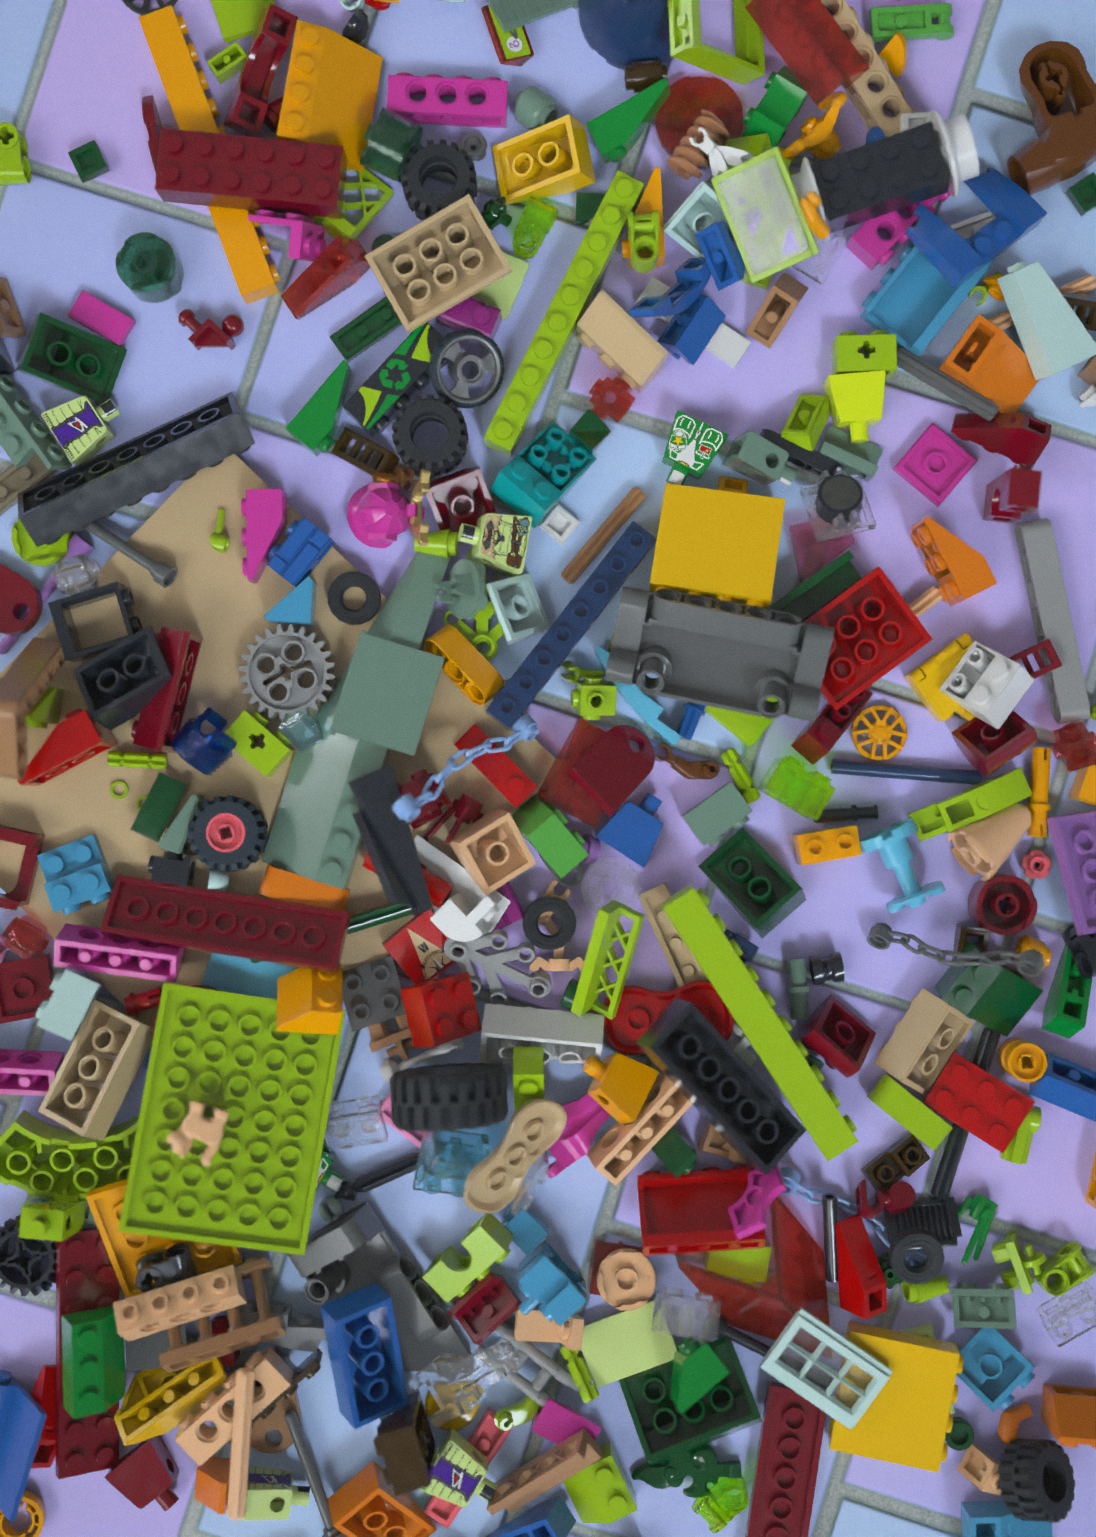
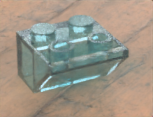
M463 1131L429 1132L421 1143L413 1181V1190L424 1191L427 1194L446 1193L452 1194L455 1197H464V1183L468 1174L490 1154L489 1136Z

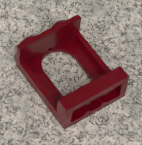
M0 825V840L26 846L15 888L9 893H0L1 908L17 910L18 906L29 905L39 863L37 855L41 854L45 835Z

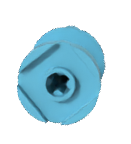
M913 818L889 825L890 827L874 831L859 840L862 853L878 849L886 869L893 868L903 890V894L887 902L886 907L889 913L905 908L907 903L910 908L922 905L927 902L925 896L932 897L946 890L942 881H935L920 886L910 863L914 855L906 840V837L918 830Z

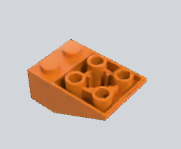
M979 314L968 325L938 368V370L998 405L999 410L997 413H1016L1039 381L1035 380L1028 359L1022 350L1004 331Z
M930 517L923 518L910 528L912 531L910 537L914 546L917 549H921L926 558L924 565L927 572L931 576H935L939 584L937 589L942 594V600L948 602L950 607L997 584L985 557Z

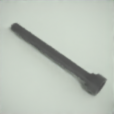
M95 521L90 522L84 528L149 570L153 581L162 587H169L176 579L178 568L168 561H155Z
M287 1410L284 1418L325 1526L322 1537H348L333 1527L328 1498L296 1412L294 1410Z

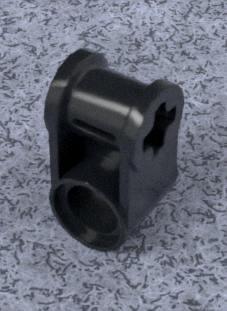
M1071 925L1063 933L1064 943L1068 947L1079 973L1086 979L1096 977V933L1077 936L1075 925Z
M176 1244L168 1249L144 1255L137 1265L136 1286L140 1291L146 1293L196 1277L198 1271L189 1244Z

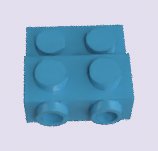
M96 834L37 855L47 882L43 885L54 912L62 911L64 915L81 910L80 904L91 900L92 905L109 899L108 893L112 892L114 881Z
M981 1328L959 1352L964 1358L961 1374L957 1373L956 1375L993 1412L997 1407L1003 1411L1015 1398L1011 1394L1018 1385L1024 1389L1035 1377L1031 1372L1035 1365L997 1329Z

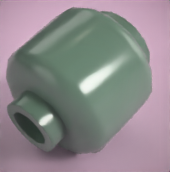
M530 86L524 91H520L514 99L515 119L530 130L552 122L558 117L559 112L556 99L537 86Z

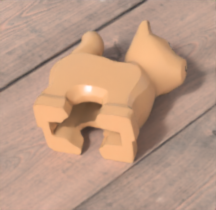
M191 1100L189 1104L190 1110L185 1116L181 1127L168 1134L167 1142L170 1144L172 1151L180 1155V1158H183L190 1151L194 1138L206 1143L207 1148L201 1156V1162L204 1166H209L212 1162V1156L217 1152L224 1135V1124L227 1122L229 1112L213 1106L212 1112L214 1116L211 1118L205 1117L203 1114L206 1104Z

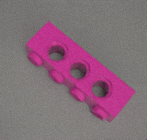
M407 72L388 75L386 111L390 123L507 129L508 81H502L498 77H487L485 80L472 79L466 75H459L455 78H443L438 74H428L426 77L413 76ZM416 94L426 96L421 101L412 100V97ZM446 95L455 97L450 103L441 101ZM474 97L485 99L481 104H473L471 102Z
M949 189L945 194L902 208L909 212V218L902 217L898 210L865 221L851 236L846 247L870 270L878 263L884 266L895 253L892 248L898 242L904 245L908 241L909 237L905 234L909 226L913 227L919 220L918 217L913 215L917 206L922 204L934 213L936 209L933 205L939 199L945 202L951 195ZM877 231H887L890 239H882Z
M65 923L54 941V967L176 982L183 967L185 948L103 935L100 932V928Z
M0 1049V1094L46 1096L64 1060V1052Z

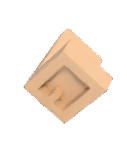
M517 1309L513 1337L517 1341L561 1343L569 1350L581 1351L585 1319L574 1313L560 1326L555 1320L550 1322L546 1319L539 1309H532L527 1315H524Z
M972 1443L966 1449L957 1470L981 1491L1001 1496V1488H999L998 1466H1000V1463L981 1447Z

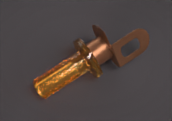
M409 467L404 471L401 468H397L394 473L374 472L372 475L374 483L399 484L398 489L404 487L406 491H413V485L418 482V480H413L415 472Z

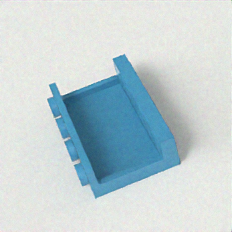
M909 244L898 258L902 262L896 270L891 267L880 280V283L884 286L878 293L872 290L862 303L865 310L860 318L876 330H885L887 334H896L897 347L903 348L919 357L996 259H993L954 289L916 245L913 247Z

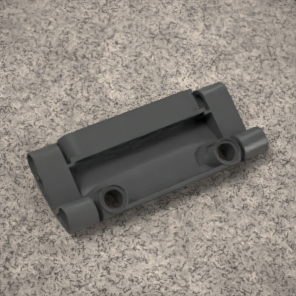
M623 586L604 680L627 685L635 684L643 693L648 695H657L768 719H775L784 714L787 717L815 722L820 702V689L833 642L834 628L803 622L795 614L757 606L723 601L670 589H659L655 592ZM653 673L656 674L658 677L650 678L646 674ZM774 697L778 701L770 702L766 698Z

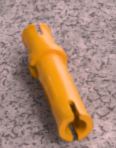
M1032 747L1030 790L1033 795L1030 796L1029 804H1026V807L1031 813L1032 824L1028 829L1027 837L1047 838L1048 811H1051V805H1048L1051 748Z

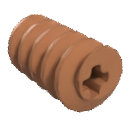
M701 110V116L696 117L694 126H690L687 136H683L680 146H676L673 156H669L667 159V164L671 170L684 179H690L691 176L700 179L702 173L697 167L700 166L707 169L709 166L708 161L704 158L705 156L709 158V155L699 147L693 146L690 142V138H695L699 144L703 142L704 134L698 131V127L707 129L710 137L718 146H723L718 137L728 139L730 136L723 122L707 110Z

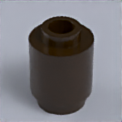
M660 59L632 61L631 65H625L626 91L633 90V93H640L664 78L668 81L667 65H661Z

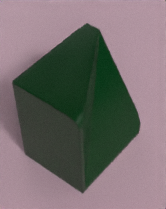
M588 409L572 427L569 435L589 453L593 454L611 431Z

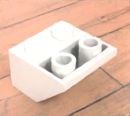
M974 641L939 690L975 717L999 729L1034 682V679L1022 665Z

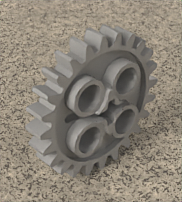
M278 624L275 634L269 628H266V638L255 635L258 642L256 646L247 643L246 646L251 651V654H241V658L247 661V665L239 666L238 669L246 672V676L238 679V681L248 684V687L242 693L253 695L248 702L250 705L260 703L257 712L264 713L269 709L268 718L274 719L278 712L280 721L286 722L288 714L291 715L293 721H298L299 712L309 718V708L312 707L314 710L320 711L317 702L319 700L328 702L329 700L324 695V692L334 691V688L328 685V681L336 680L337 677L330 674L329 670L337 666L335 663L327 662V659L333 653L331 651H322L327 644L325 641L315 643L318 636L316 633L313 632L306 637L307 628L303 626L298 633H296V628L293 624L289 625L287 632H285L282 625ZM296 645L300 646L302 649L301 657L296 661H291L288 656L290 648ZM266 658H272L275 663L274 669L270 673L265 674L261 668L262 662ZM306 661H312L310 666L291 672L290 680L280 677L267 686L263 684L269 678L284 674V667L286 666L295 669ZM311 672L314 675V683L310 688H303L300 682L301 677L305 673ZM284 685L287 689V695L283 700L277 701L274 698V690L277 686Z

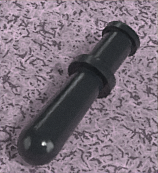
M854 804L851 805V808H818L812 811L811 819L815 823L844 820L857 822L858 819L867 818L878 819V806L876 804L868 807H857Z

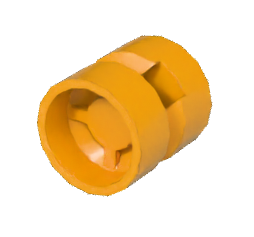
M1012 1037L1003 1041L998 1048L997 1062L999 1066L1017 1080L1026 1083L1034 1082L1046 1072L1047 1057L1037 1045L1023 1038Z

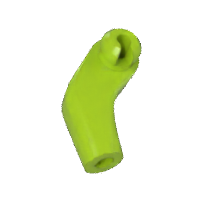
M526 1395L521 1401L499 1409L494 1416V1423L501 1430L508 1431L514 1426L532 1420L540 1405Z

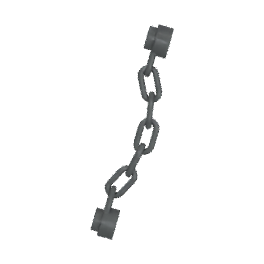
M876 923L875 926L870 928L867 936V942L876 949L886 950L890 947L891 942L898 943L914 954H922L936 959L941 964L951 966L992 967L1009 963L1017 965V970L1025 976L1038 977L1042 974L1045 964L1042 953L1035 949H1027L1022 954L1005 950L984 954L940 950L927 945L913 934L892 931V928L885 923ZM893 936H899L901 938L895 939L893 938ZM910 938L919 944L918 950L908 944ZM926 949L936 952L937 954L935 955L926 951ZM946 955L957 956L958 962L944 959ZM1001 955L1002 960L988 962V957ZM1010 956L1017 957L1019 960L1010 959ZM979 958V961H966V959Z

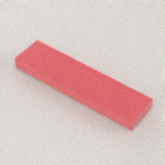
M489 1407L467 1440L489 1460L488 1466L512 1430L511 1428L508 1431H503L494 1423L496 1412ZM432 1495L426 1503L423 1512L449 1528L462 1507Z

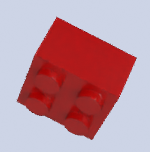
M468 972L446 974L400 989L414 1048L436 1047L482 1031Z

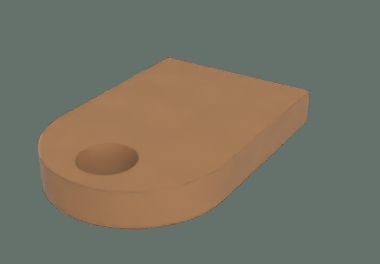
M245 1364L233 1366L230 1368L229 1374L231 1375L238 1369L247 1366ZM297 1390L288 1399L281 1398L268 1417L265 1419L260 1417L253 1423L250 1441L252 1448L270 1454L281 1452L293 1444L284 1414L287 1410H294L300 1426L302 1425V1413ZM271 1429L280 1431L282 1440L280 1442H271L267 1438V1431Z

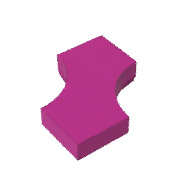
M778 1164L768 1175L757 1170L748 1172V1185L745 1193L736 1203L729 1207L728 1211L734 1232L739 1239L767 1227L766 1216L771 1203L778 1195L787 1190Z

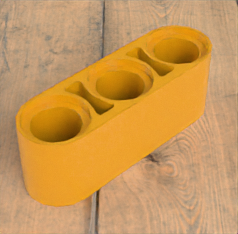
M446 624L424 641L425 652L445 657L442 671L474 704L482 706L503 689L504 680L500 673L454 626Z

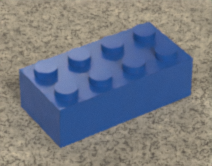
M375 1282L321 1305L339 1410L349 1424L356 1430L409 1405L391 1297Z

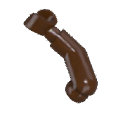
M664 743L657 745L665 749L666 756L662 758L656 754L655 760L658 762H668L671 764L670 767L685 779H713L718 775L717 773L720 768L714 761L688 762L681 756L674 755L669 745Z

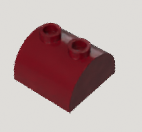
M1013 710L999 729L975 717L951 732L954 741L965 758L984 776L997 771L1005 763L1020 755L1038 741L1035 728Z
M832 994L810 1015V1019H807L799 1033V1038L807 1049L817 1052L824 1058L829 1068L838 1070L846 1078L853 1076L861 1070L876 1036V1032Z

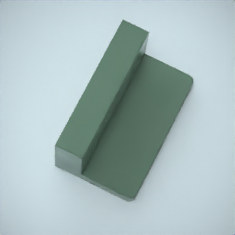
M830 426L818 452L837 461L840 464V470L869 482L875 476L879 467L877 463L883 449L869 442L851 443L849 433Z

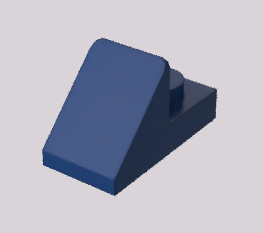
M724 220L716 222L695 234L718 291L744 279L745 264L739 249L734 247Z

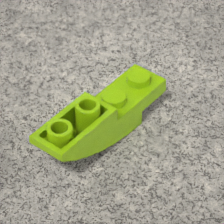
M1021 767L968 787L960 793L912 811L908 815L917 824L918 830L916 834L919 841L922 842L992 815L1033 794Z

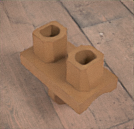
M406 1014L395 1017L399 1028L389 1032L385 1021L368 1027L372 1039L369 1043L372 1052L395 1043L396 1046L386 1050L389 1058L399 1054L403 1061L410 1059L408 1050L414 1047L412 1039L404 1042V1039L411 1037Z

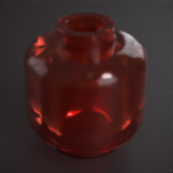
M23 915L20 918L15 916L1 935L5 938L4 946L23 959L31 958L34 953L40 956L50 942L46 939L48 928L29 915Z

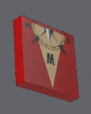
M432 909L416 915L382 942L383 947L415 984L435 978L455 962L449 959L444 952V944L448 937L430 920L435 914ZM460 947L454 948L456 950L463 951V949Z

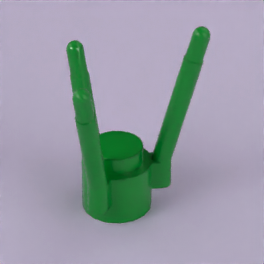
M976 1193L974 1199L967 1196L963 1205L957 1210L958 1218H960L969 1208L971 1211L968 1215L978 1221L961 1260L963 1265L968 1263L975 1245L976 1249L973 1260H979L991 1222L997 1213L995 1211L999 1206L979 1193Z

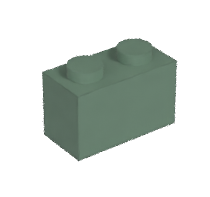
M727 782L683 814L681 818L702 846L709 844L712 847L725 838L723 832L733 826L734 829H737L750 819L747 815L753 810L734 784Z

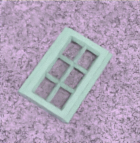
M802 1307L792 1317L760 1364L761 1369L850 1430L863 1416L893 1372L890 1367Z

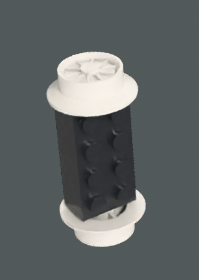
M934 110L931 112V121L814 163L812 164V170L807 157H804L801 172L791 175V179L800 200L802 197L805 198L810 191H814L821 198V205L816 210L823 220L827 222L826 224L829 226L831 234L948 192V189L952 197H957L960 182L979 176V162L972 132L965 115L961 114L944 120ZM829 234L823 238L826 242L830 241Z

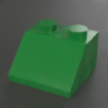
M691 1334L685 1337L677 1345L679 1350L674 1353L670 1398L681 1414L729 1374V1371L699 1334H696L694 1337Z

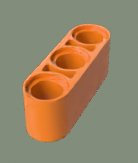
M267 864L259 889V894L279 901L344 911L350 893L348 888L344 890L270 864Z

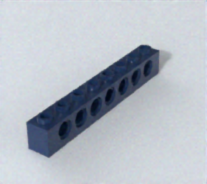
M635 521L631 522L486 709V714L508 731L512 729L513 725L520 719L654 546L657 538Z

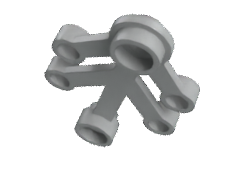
M496 929L491 934L480 936L468 942L455 941L449 937L446 939L444 952L449 959L458 962L461 972L469 973L471 982L477 984V986L472 987L474 995L480 992L482 980L478 975H475L471 961L482 967L491 990V1004L506 1005L508 1000V991L503 988L498 974L527 987L528 992L533 997L542 998L549 994L552 980L548 973L535 971L528 974L505 963L517 959L523 963L531 962L535 955L533 944L522 942L517 947L503 950L508 943V934L502 929ZM501 937L504 941L497 942L494 938ZM491 946L493 949L501 951L486 954L479 951V949ZM460 947L463 949V951H459L454 948ZM528 950L530 954L524 955L521 951ZM540 985L543 988H536L534 986ZM495 995H501V996H503L504 998H503V999H497V998H495L494 996H495Z

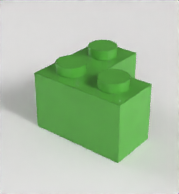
M534 795L511 815L520 833L561 879L589 855L582 847L586 843L575 829L569 832L564 826L568 823V820L548 799L542 802Z

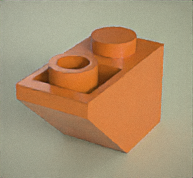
M210 1457L201 1466L198 1465L195 1499L216 1513L225 1514L228 1506L231 1458Z

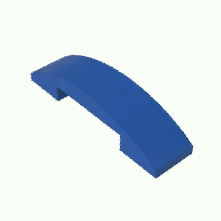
M689 258L675 270L677 283L662 296L643 297L629 309L630 316L667 317L687 309L700 296L711 277V272L705 258Z

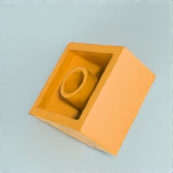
M342 963L339 965L338 973L300 967L278 978L276 1031L338 1035L342 1017Z

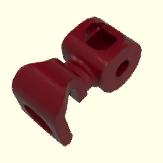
M863 1180L855 1189L857 1212L865 1219H873L880 1215L884 1206L890 1214L904 1213L915 1201V1190L907 1182H896L886 1194H883V1191H877L874 1204L870 1206L867 1198L866 1180Z

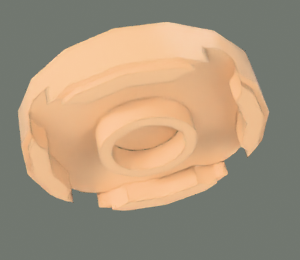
M619 1248L610 1252L601 1261L597 1271V1288L601 1297L611 1306L621 1311L635 1310L644 1306L649 1301L656 1287V1272L651 1261L646 1256H643L642 1252L632 1248Z

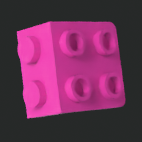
M259 209L257 215L248 214V221L291 229L288 258L322 264V257L325 256L327 248L326 240L324 239L325 227L316 225L315 218L292 213L284 215Z

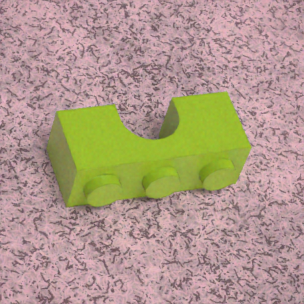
M492 1213L484 1214L468 1229L461 1241V1244L471 1256L461 1255L449 1245L431 1261L422 1278L447 1303L456 1295L460 1298L472 1286L471 1282L475 1278L478 1281L482 1280L491 1270V1264L495 1261L500 1264L509 1255L511 1250L508 1247L514 1235Z

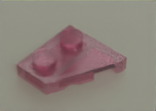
M816 520L789 527L800 583L816 574L855 543L851 524L838 527L829 525L823 520Z

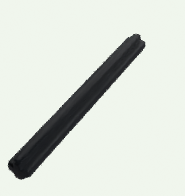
M985 1027L981 1034L972 1063L989 1072L996 1051L1000 1032ZM954 1122L931 1189V1194L942 1200L948 1199L969 1134L968 1131Z

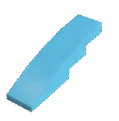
M598 646L595 650V655L606 673L609 653ZM612 682L617 686L618 693L636 715L652 731L673 747L681 736L657 719L664 708L643 694L635 684L627 685Z

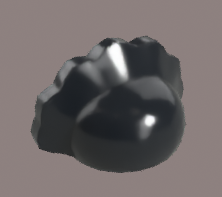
M359 8L353 13L342 31V36L357 44H360L368 36V30L370 29L368 16L362 9Z

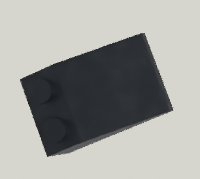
M150 625L73 669L92 720L110 731L137 716L173 677L153 627Z

